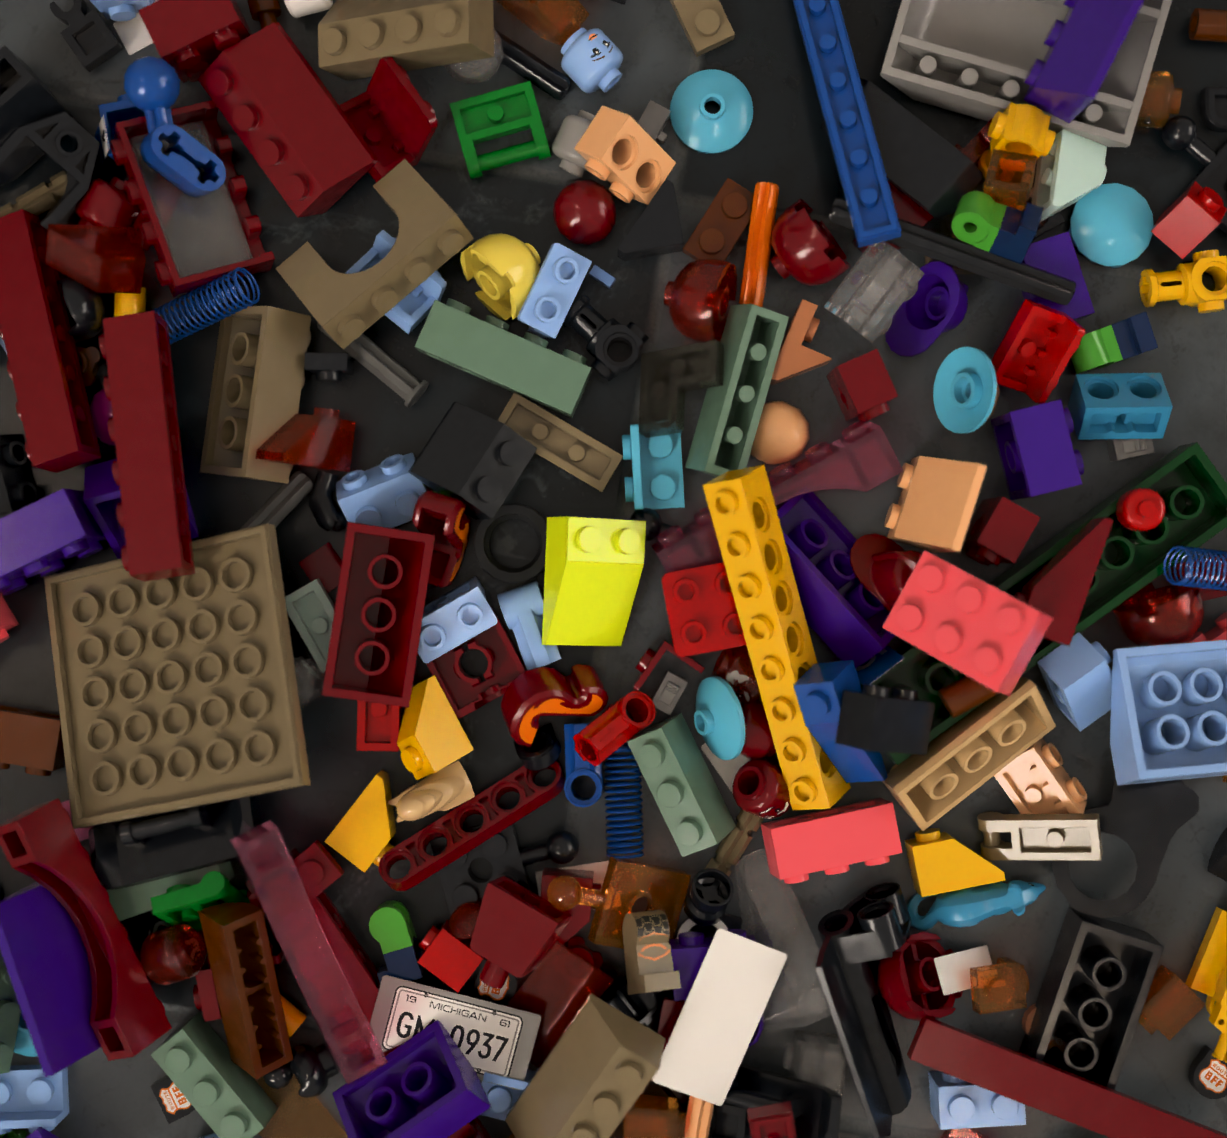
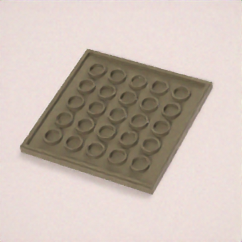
M267 523L192 541L195 574L143 582L129 576V571L127 572L124 569L120 558L44 577L73 829L311 785L275 525Z

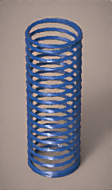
M238 267L228 272V274L219 276L217 279H213L211 282L203 284L201 287H197L195 290L187 292L185 295H181L179 298L177 297L151 311L157 312L159 316L162 314L164 320L168 323V327L172 331V335L169 333V336L172 337V340L169 339L171 345L178 340H182L184 337H188L199 330H203L205 327L219 322L221 319H225L232 314L240 312L242 309H246L248 306L259 302L260 291L253 275L245 268ZM238 271L244 274V276L247 278L251 285L253 292L252 301L250 300L248 286L245 283L244 279L237 273ZM237 276L242 281L246 289L247 297L244 295L243 290L237 281ZM229 277H230L231 279H233V283H234L235 287H234L233 284L230 282ZM252 281L254 282L255 287H256V290H257V299H256V300H255V298H256L255 289H254V285H253ZM218 283L222 284V288H223L224 292H223L222 289L219 287V284H218ZM237 291L242 296V301L239 299ZM231 293L237 300V304L233 301ZM221 300L226 305V309L223 307ZM216 303L221 308V312L217 309Z
M1175 546L1169 550L1164 559V575L1172 585L1227 591V581H1225L1227 551ZM1176 550V551L1172 554V556H1171V558H1170V561H1169V565H1168L1169 577H1168V576H1167V573H1166V561H1167V559H1168L1169 554H1170L1172 551ZM1181 551L1174 563L1175 581L1171 575V563L1177 552ZM1184 552H1186V553L1183 555L1182 560H1181V562H1180V566H1179V574H1180V578H1181V581H1180V580L1178 579L1177 573H1176L1177 562H1178L1179 557H1180ZM1188 556V559L1185 563V577L1183 578L1182 564L1185 557ZM1195 560H1196V563H1197V564H1196L1195 576H1194V578H1193V567H1194V562H1195ZM1202 561L1201 575H1200V578H1199V577H1198L1199 564H1200V562ZM1207 561L1208 565L1206 570V577L1204 579L1203 574L1205 570V563ZM1211 562H1213L1212 573H1211L1212 576H1211V579H1209L1210 565H1211ZM1218 562L1219 566L1217 570V578L1215 580L1214 576L1216 572V564ZM1222 563H1224L1223 573H1222V577H1223V578H1222V580L1220 581L1221 565H1222Z
M624 743L614 753L631 752L628 743ZM610 755L606 759L615 760L635 758L633 755ZM636 761L605 762V766H637L631 769H605V773H638L635 775L605 776L604 779L638 780L634 782H606L604 785L608 787L632 785L638 786V788L606 789L605 793H639L632 796H606V800H639L636 802H607L605 804L607 807L633 805L639 806V808L606 809L605 812L609 814L640 813L634 816H606V820H640L637 822H607L605 824L607 827L634 825L640 827L636 829L611 828L605 831L608 834L633 832L640 834L636 836L609 835L606 839L615 842H608L606 846L641 847L638 849H608L606 856L614 859L641 857L644 855V852L641 851L644 849V846L641 844L644 842V839L641 838L644 833L640 831L644 827L640 824L643 822L641 818L643 812L640 811L643 806L639 804L643 801L640 798L643 793L639 791L643 787L639 784L642 782V779L639 777L642 775V772L639 771L640 768ZM632 839L641 840V841H639V842H627V841H622V840H632ZM639 853V854H637V855H629V856L610 855V854Z

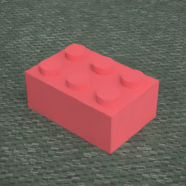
M924 550L882 628L991 690L1010 696L1053 618Z

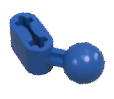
M146 56L136 59L128 66L124 75V90L129 101L141 111H144L149 134L143 138L140 145V154L143 161L175 187L191 197L199 198L219 189L226 178V169L223 162L190 134L173 124L170 108L176 103L180 94V79L175 69L161 58ZM163 139L169 143L167 148L168 155H164L160 151L163 146L161 142ZM199 167L205 171L202 177L205 180L203 183L197 179L200 173L197 170Z

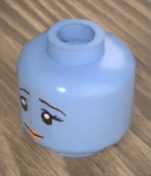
M584 27L580 28L568 38L561 48L560 52L563 54L561 67L563 71L585 93H592L599 89L605 93L614 87L622 77V73L618 69L622 64L623 54L599 28H593L588 31Z

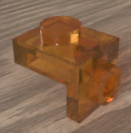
M1007 957L997 958V964L970 968L973 1011L978 1014H987L1027 1008L1026 993L1029 991V979L1023 964Z

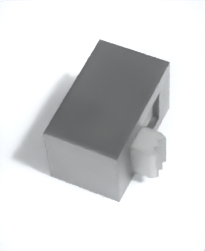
M650 100L638 124L655 142L664 144L667 134L662 131L670 118L671 111Z
M1106 439L1111 462L1155 453L1152 439Z
M667 670L652 697L655 708L671 715L688 681Z

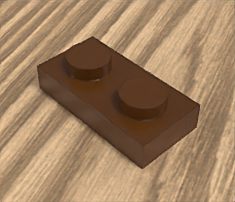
M727 178L686 242L682 252L713 272L718 273L750 223L754 194L730 178Z

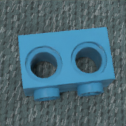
M1161 373L1076 374L1068 403L1078 440L1163 439L1173 408Z

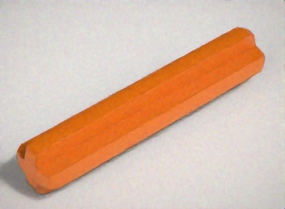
M757 182L755 185L739 304L763 306L771 252V232L775 224L779 186L775 183Z

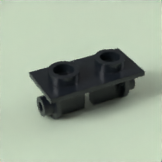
M22 434L0 435V516L2 518L39 500Z

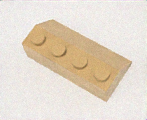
M1020 677L1010 696L998 694L984 702L930 741L927 755L912 754L899 765L895 764L883 783L917 826L924 831L1053 730L1056 725L1036 685L1030 679Z

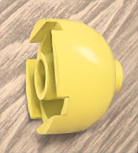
M497 233L489 234L463 250L460 263L467 282L474 277L476 283L483 290L475 293L480 302L492 314L506 321L510 317H512V320L518 317L540 270L539 264L541 259L531 244L524 243L508 234Z

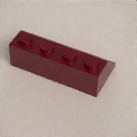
M279 22L271 23L222 51L198 78L200 84L297 218L326 213L379 161Z
M348 522L322 696L409 707L435 535Z

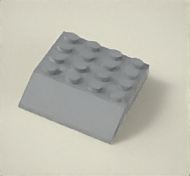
M901 0L879 76L913 100L991 122L996 112H1004L1010 102L1032 105L1023 100L1030 87L1024 83V80L1037 58L1042 61L1044 60L1050 48L1043 44L1056 19L1063 22L1070 8L1063 5L1065 0ZM1144 0L1094 100L1070 123L1042 110L1044 114L1051 116L1048 129L1055 131L1056 134L1064 129L1107 147L1130 146L1172 0Z

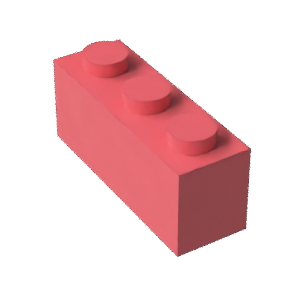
M882 798L761 823L769 872L779 880L784 879L785 884L809 880V873L823 870L826 875L841 874L850 870V864L863 861L866 866L885 864L890 861L889 856L903 853L893 802Z

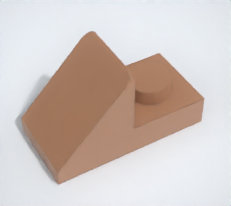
M804 299L799 303L782 341L771 385L822 367L832 360V358L802 345L803 341L811 343L818 328L820 319L814 317L818 305Z

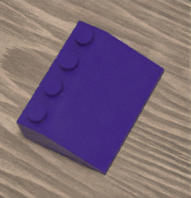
M34 882L0 900V951L46 1078L55 1075L101 1048L89 1023L92 1006V981L87 952L79 931L66 909L49 890L38 882Z

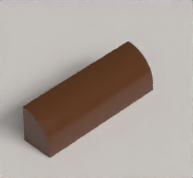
M245 902L218 904L198 912L231 1061L257 1080L293 1060L263 910L254 904Z

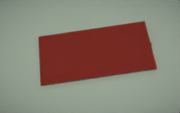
M558 941L555 942L506 1005L507 1007L541 1016L530 1062L538 1068L545 1061L589 995L593 994L599 998L613 982V978Z

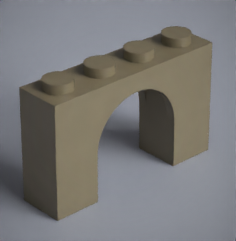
M406 159L401 161L373 185L374 189L398 217L399 221L397 239L392 249L380 262L362 272L352 274L340 273L333 270L307 241L275 268L321 327L342 349H345L474 239L457 214Z

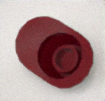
M876 533L866 534L854 542L850 550V564L854 575L860 583L891 612L923 553L915 550H904L886 536Z

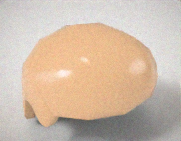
M784 401L765 403L751 449V455L759 461L772 465L782 464L798 458L810 440L809 422L801 409Z

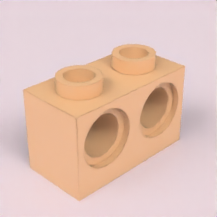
M603 105L574 148L587 161L584 167L597 178L611 183L609 191L626 203H630L634 199L648 205L676 164L630 115Z

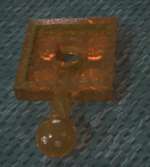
M610 856L601 891L580 887L576 879L571 876L562 875L551 881L547 889V897L550 904L558 910H570L577 904L595 907L596 910L588 939L594 944L624 949L623 920L627 913L632 912L634 902L641 897H646L648 901L645 911L663 910L669 923V940L674 938L691 875L682 870Z

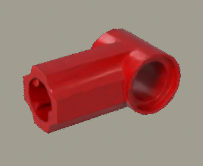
M632 691L615 701L601 715L573 736L576 752L583 761L591 763L594 767L599 765L636 733L651 725L656 715L654 702L646 693L641 691ZM626 710L631 713L633 721L628 717Z

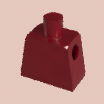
M506 876L488 882L470 942L472 951L487 959L479 976L480 980L490 987L501 989L509 973L515 977L522 978L532 972L569 923L572 915Z

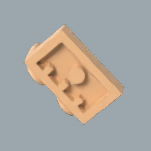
M1043 738L994 775L1020 814H1084L1087 804V793L1083 785L1076 777L1071 778L1062 766L1063 759L1058 749L1052 743H1046Z

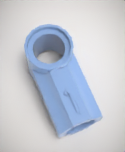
M537 580L497 594L505 622L509 630L514 632L527 670L539 668L562 659L557 645H542L544 597Z

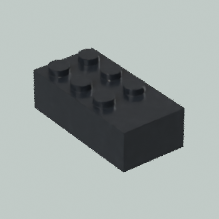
M1069 907L1035 1004L1037 1008L1029 1034L1025 1033L1019 1053L1115 1090L1164 946L1148 932L1104 918L1083 914ZM1051 1036H1053L1054 1046L1047 1051Z

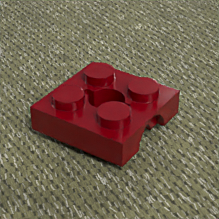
M493 606L490 607L497 617L498 622L496 625L435 660L426 663L432 676L435 675L458 719L504 695L511 682L527 671ZM466 643L469 649H478L487 657L488 666L483 674L485 678L483 682L480 676H470L462 669L461 658L464 652H466L463 646Z

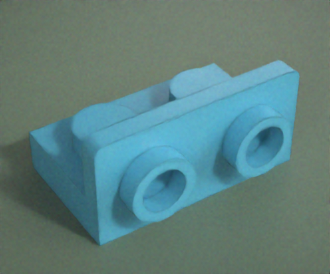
M631 424L630 434L622 435L623 460L632 461V477H624L626 502H634V511L643 510V508L653 510L685 508L680 424L645 426Z

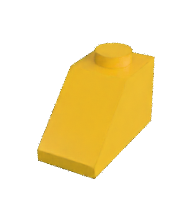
M435 675L412 686L410 705L405 707L397 739V745L401 751V760L406 769L413 773L416 780L436 773L474 750Z
M382 769L375 775L324 841L364 873L372 863L379 867L382 856L394 847L389 843L396 834L393 806L388 804V801L392 799L389 774Z
M939 828L919 830L914 833L915 838L904 840L914 889L921 897L1005 881L1004 872L948 833H940Z

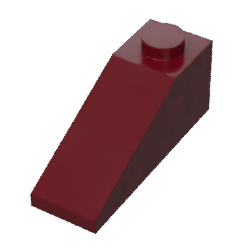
M1105 517L1092 519L1023 586L1021 593L1016 592L1013 597L1053 618L1043 639L1070 646L1114 520Z

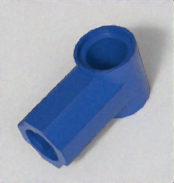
M589 723L564 724L565 796L570 803L577 807H588L596 803L604 793L603 764L600 763L594 767L591 763L583 761L575 750L573 736ZM585 775L593 779L596 785L593 797L582 798L577 795L574 789V782L578 776Z

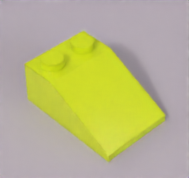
M547 517L542 645H622L644 566L646 521L585 517Z

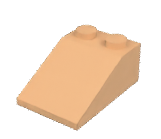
M926 456L912 458L910 464L904 463L897 481V487L902 488L898 504L892 503L890 505L884 527L890 528L887 538L933 553L960 552L987 466L979 463Z

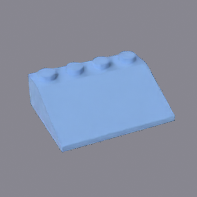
M1227 640L1113 650L1110 747L1117 786L1227 775Z

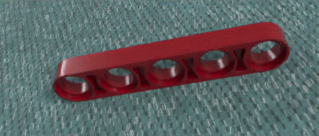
M555 761L552 765L545 768L556 772L554 781L546 787L534 784V779L541 770L531 771L522 766L412 835L382 856L378 868L380 876L391 889L396 891H406L413 888L560 794L564 788L566 778L559 763ZM512 791L520 794V800L514 808L509 810L499 808V800L503 794ZM479 814L484 817L483 824L479 830L472 833L463 831V822L468 816ZM444 837L447 839V846L441 854L436 856L427 854V845L433 838ZM399 860L410 861V870L406 876L400 879L390 877V869L395 862Z

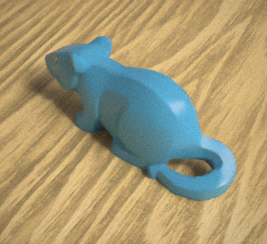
M1011 880L1007 884L1000 881L936 894L935 902L924 916L918 914V906L923 899L930 896L921 897L917 892L907 903L911 917L910 926L918 931H925L931 929L939 921L950 927H971L993 915H1002L1013 910L1016 916H1020L1025 912L1026 906L1032 904L1046 887L1038 882Z

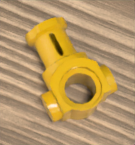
M1010 102L1004 112L997 111L988 130V137L992 138L990 149L984 151L978 160V168L984 178L992 183L1001 184L1011 179L1016 167L1032 166L1040 156H1047L1056 135L1055 131L1048 129L1051 116L1044 114L1041 109L1034 105L1016 104ZM1003 165V169L1000 172H997L999 167Z
M1205 250L1193 253V262L1180 263L1174 271L1154 272L1153 269H1144L1141 272L1139 282L1140 297L1144 306L1154 307L1156 302L1177 300L1180 305L1198 307V313L1225 310L1224 301L1227 300V255L1219 256V250ZM1204 272L1214 278L1215 288L1213 291L1206 289L1203 285L1202 275Z

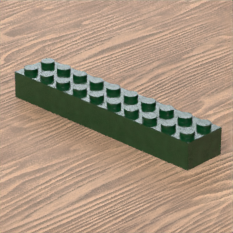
M1197 442L1178 446L989 584L1011 596H1014L1016 592L1021 593L1023 586L1092 519L1105 517L1114 520L1074 635L1078 632L1081 633L1163 574L1164 559L1171 548L1175 546L1198 548L1227 527V483ZM1135 488H1149L1156 491L1163 498L1166 506L1162 522L1154 529L1148 531H1131L1123 527L1116 516V505L1119 498L1126 491ZM1176 550L1172 551L1168 556V559L1166 561V571L1168 570L1170 558ZM1181 551L1177 552L1174 556L1171 567L1174 566L1175 560ZM1184 552V553L1179 557L1178 562H1179L1180 560H1182V557H1183V555H1184L1186 552ZM1042 638L1024 673L1037 665L1039 660L1061 644ZM906 643L896 651L904 659L870 684L890 688L889 695H891L892 687L919 691L917 699L935 703L929 742L983 704L981 703L967 712L952 718L944 707L938 695V690L966 675L910 643ZM885 752L887 757L897 765L912 755Z

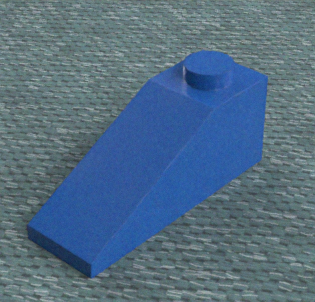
M853 660L814 664L793 685L806 727L846 783L885 781L888 775L881 752L866 751L835 743L843 690L862 692Z

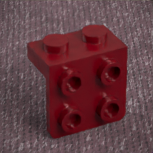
M383 57L379 60L366 92L339 105L379 160L368 170L376 183L404 159L412 167L417 165L438 126L433 107L429 102L422 99L412 85L406 70L398 65L392 57Z

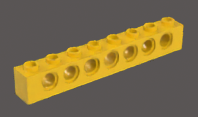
M765 465L727 471L703 484V489L780 768L788 787L792 811L830 809L851 788V785L845 782L806 727L793 687L814 664H817V659Z

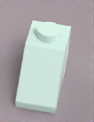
M1064 129L1055 135L1054 143L1047 156H1040L1037 160L1031 204L1044 208L1040 222L1076 203L1088 193L1100 187L1107 173V166L1105 165L1107 146Z

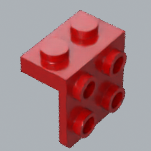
M724 561L668 572L662 576L661 583L674 651L678 656L687 657L746 645Z

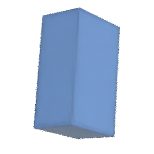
M596 265L589 272L590 277L608 289H611L616 281V278Z

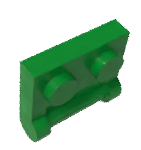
M531 81L449 103L471 180L483 177L482 172L534 157H538L539 160L551 157ZM531 129L533 140L477 156L474 145Z
M210 871L203 876L198 884L174 885L169 887L165 894L151 897L153 915L187 934H193L194 931H203L198 911L220 904L216 900L221 899L226 903H250L247 897V890H238L230 885L229 879L218 871Z

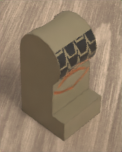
M663 910L627 913L623 920L622 929L628 995L681 988L679 970L674 971L671 945H669L670 929L666 914Z

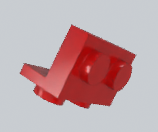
M1025 299L991 360L995 369L997 384L1024 392L1035 403H1045L1050 393L1057 386L1058 380L1073 353L1078 349L1080 341L1085 334V329L1066 313Z

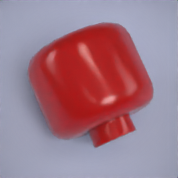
M1135 488L1126 491L1119 498L1116 505V516L1123 527L1131 531H1148L1154 529L1162 522L1166 506L1163 498L1156 491L1149 488Z

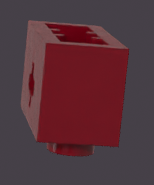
M877 348L838 365L826 376L846 422L856 417L860 424L874 419L891 410L888 402L898 397Z
M1003 496L984 499L968 526L962 544L968 548L966 555L987 567L989 564L996 567L999 564H1015L1038 524L1040 517Z

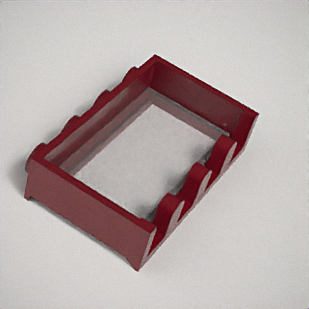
M213 100L171 109L173 124L182 128L217 155L225 166L226 178L223 185L205 196L198 198L183 193L143 161L140 154V145L143 138L149 134L145 116L117 122L115 124L114 139L109 140L112 155L117 166L124 164L129 180L124 181L129 201L132 206L139 205L144 220L139 221V226L145 244L147 246L154 245L159 260L154 261V267L158 280L162 287L169 286L173 298L179 294L195 290L197 287H201L203 284L211 282L219 276L228 274V272L238 267L245 268L251 274L270 271L275 260L272 251L266 253L260 240L262 232L260 219L257 214L251 215L245 199L247 184L244 176H237L231 161L232 143L228 135L222 136L216 120L219 109ZM163 139L161 141L163 146L160 151L164 155H168L167 148L169 143ZM199 167L197 170L200 173L197 179L203 183L205 180L202 177L205 171ZM237 272L241 277H244L243 273Z

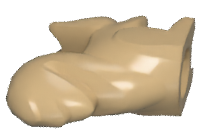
M454 761L436 773L426 776L419 783L410 786L389 800L388 804L396 806L398 815L396 822L399 823L404 820L415 821L436 811H447L475 797V794L460 761Z

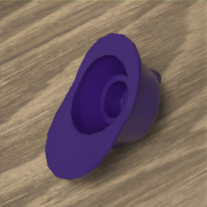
M931 261L922 266L893 304L887 315L884 328L886 342L891 351L902 357H913L921 354L936 341L941 333L956 328L963 321L968 309L967 292L969 287L964 282L959 281L957 274L950 265L941 261Z

